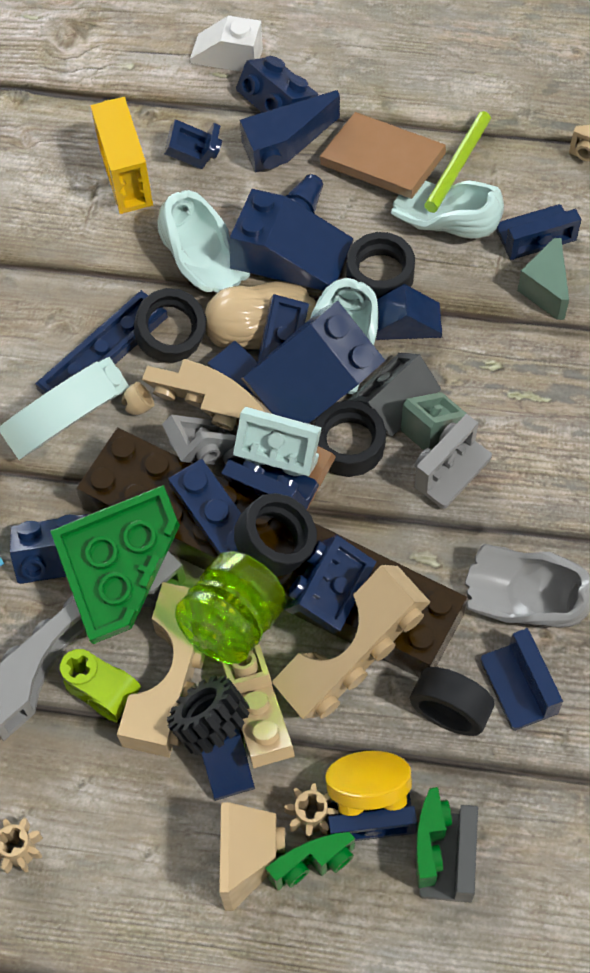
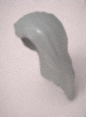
M483 544L475 556L476 563L470 565L465 580V585L469 588L466 591L467 597L470 599L466 602L467 609L502 622L564 628L579 624L590 612V574L580 565L552 552L523 553L506 547Z

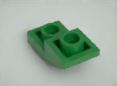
M438 787L429 789L419 820L415 850L418 888L435 886L437 872L443 871V861L439 845L432 846L431 842L443 841L446 826H452L448 800L440 799Z
M343 832L309 841L284 854L266 867L267 879L279 891L286 884L289 888H292L303 880L310 871L307 868L309 864H312L321 876L330 869L336 873L344 868L354 857L351 851L355 849V837L350 832Z

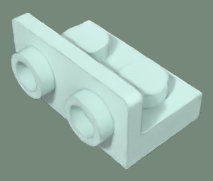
M244 407L240 413L233 455L244 458L245 461L256 465L266 464L280 468L289 475L309 476L318 462L319 454L316 452L321 427Z

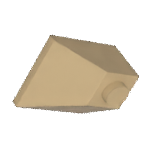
M221 802L219 893L225 911H234L267 878L265 868L277 860V854H285V827H277L276 813L235 803Z

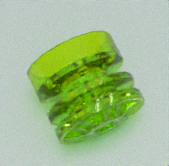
M223 552L211 562L201 574L200 580L177 603L175 618L178 627L186 639L200 652L226 664H239L249 657L253 648L261 641L263 633L269 630L282 614L286 604L284 589L276 576L262 563L238 552Z

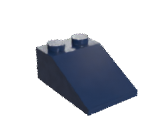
M252 188L229 237L230 268L324 291L334 281L339 280L347 260L348 251L353 245V237L286 196Z
M336 301L317 312L241 379L272 414L309 424L359 385L385 359L341 303Z

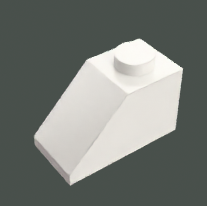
M235 16L223 18L198 34L190 57V63L242 72L246 60L258 59L261 56L263 50L261 21Z

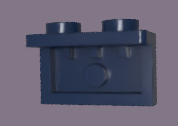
M275 56L246 60L236 86V91L262 113L319 95L308 85L306 79L295 75L285 66L283 60Z
M69 514L58 519L39 522L26 521L20 525L11 526L10 556L17 583L24 584L67 577L50 531L89 514Z

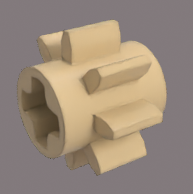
M312 783L310 790L303 793L295 788V804L285 805V813L296 816L289 824L290 831L294 832L299 828L306 832L307 841L311 840L313 833L320 830L328 836L329 826L327 819L329 816L338 815V810L327 808L332 802L328 793L323 796L317 792L316 783ZM309 805L317 806L314 819L306 818L305 812L308 811Z
M23 818L19 825L11 824L7 819H4V827L0 830V859L4 858L1 863V869L8 874L12 867L16 866L21 867L26 873L28 872L27 864L33 858H42V854L35 848V843L40 842L43 837L39 831L28 833L30 823L26 818ZM21 839L24 843L22 848L14 847L12 851L8 849L10 843L17 844Z

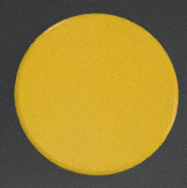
M361 751L343 756L329 766L325 775L329 797L338 803L339 812L346 816H356L364 810L380 808L391 811L400 810L407 805V794L412 787L411 767L408 762L396 754L385 751Z

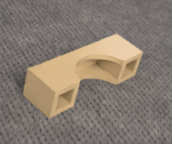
M381 565L355 592L354 598L358 607L359 624L356 636L347 650L335 658H328L317 652L298 653L272 681L274 686L302 719L315 717L323 719L334 712L340 705L338 698L347 689L352 690L364 681L368 675L365 670L375 660H382L395 648L396 644L393 641L403 630L404 632L410 631L423 619L424 614L422 611L430 601L398 566Z
M162 582L152 622L155 633L163 638L173 649V662L168 674L158 685L148 691L128 696L117 732L122 747L170 758L173 745L179 746L181 744L169 729L167 718L171 716V708L179 706L176 701L181 696L186 697L188 695L187 690L191 687L196 689V683L191 682L195 668L201 669L203 666L206 645L202 644L205 632L213 630L217 614V608L212 607L210 592Z

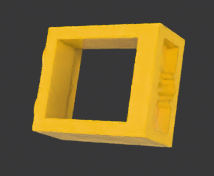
M125 97L90 105L100 153L119 214L153 206L146 160Z

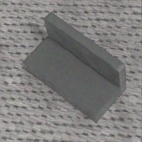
M398 353L348 400L364 402L372 409H376L384 421L386 435L394 436L401 429L402 408L406 399L438 393L441 387L420 354Z
M461 805L459 814L451 813L452 826H446L444 840L431 842L432 846L439 845L443 871L437 872L435 886L420 888L419 895L422 899L471 903L475 894L478 806Z

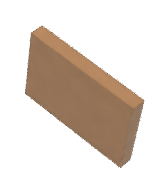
M354 112L320 155V164L412 199L446 154V144Z

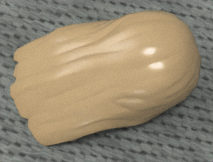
M275 281L251 287L240 285L228 287L219 291L206 306V334L219 347L226 348L233 341H236L244 349L259 350L269 303L273 294L309 303L306 322L310 319L317 303L314 298L309 297L310 294L305 288L297 284Z

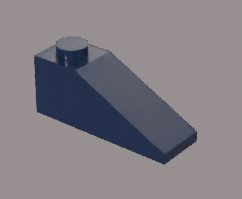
M338 90L240 119L241 142L255 173L266 169H274L279 165L288 163L339 119L340 94Z

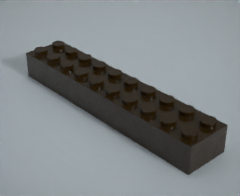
M117 427L76 488L82 508L93 514L164 485L180 524L168 551L284 610L290 599L287 596L290 585L297 576L303 575L309 563L304 561L290 574L278 577L261 574L251 567L233 577L169 485L168 478L192 465V463L181 462L178 456ZM214 474L241 513L260 497ZM267 516L257 518L256 529L266 546L278 553L291 554L294 552L295 542L292 534L283 523ZM315 523L317 541L322 542L338 535L376 561L368 579L381 565L398 566L427 597L430 603L422 611L424 614L423 619L410 631L404 632L403 630L393 641L396 644L395 648L383 660L417 677L420 676L425 668L436 667L464 616L467 596ZM356 602L341 631L333 634L349 643L353 642L358 630L359 613ZM302 612L293 613V615L333 634Z

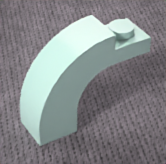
M107 357L76 373L26 406L0 426V433L18 460L42 447L92 411L124 393L130 386L111 358Z

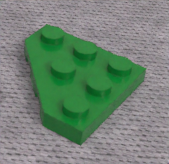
M164 485L50 531L89 641L92 644L132 629L180 527Z

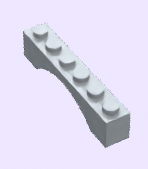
M169 551L142 607L156 606L162 582L180 586L186 580L183 565ZM73 595L67 599L59 613L52 619L47 618L40 622L33 630L30 638L22 645L10 648L1 659L0 738L3 741L35 714L39 693L49 670L61 652L78 635L85 631Z

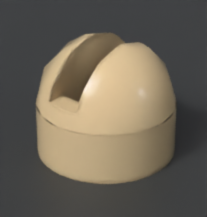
M135 382L122 394L121 403L127 405L125 410L131 415L143 414L154 407L153 397L140 382Z

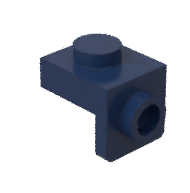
M175 119L170 126L164 154L203 169L210 158L216 159L222 146V140L218 138L221 125L213 123L208 132H205Z

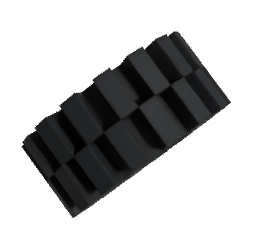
M221 675L219 678L212 676L208 683L205 679L198 682L199 687L188 689V695L186 697L181 696L176 701L179 706L172 707L170 710L171 716L167 718L168 727L191 754L194 752L195 755H201L203 750L207 754L213 751L214 745L218 748L225 745L224 739L227 737L232 739L236 735L234 730L242 728L245 724L243 719L249 716L250 712L247 709L250 706L226 676Z

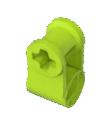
M74 649L69 651L61 660L60 672L66 690L111 721L118 722L123 715L128 696L137 694L141 689L138 681L127 672L111 666L87 650ZM85 669L88 672L87 675L82 674ZM74 672L79 673L76 677L73 676Z

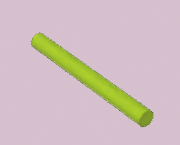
M481 111L477 115L424 204L429 212L434 213L440 207L491 120L489 113Z

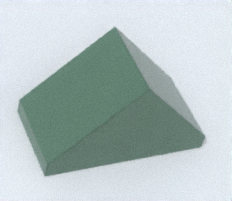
M554 238L521 270L517 289L518 292L557 320H565L569 303L561 238Z
M442 392L407 398L402 408L401 432L422 450L427 448L432 450L440 442L439 438L444 429L451 422L457 424L467 413Z

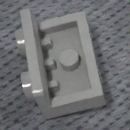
M465 414L457 424L451 422L442 432L439 438L440 442L432 450L430 448L425 449L414 465L416 467L414 487L442 509L447 508L492 458V453L476 442L478 422L468 414Z
M170 415L162 424L169 437V443L176 451L181 462L195 463L203 459L206 464L225 466L228 460L238 464L244 460V458L233 455L236 435H231L228 430L212 424L210 419Z

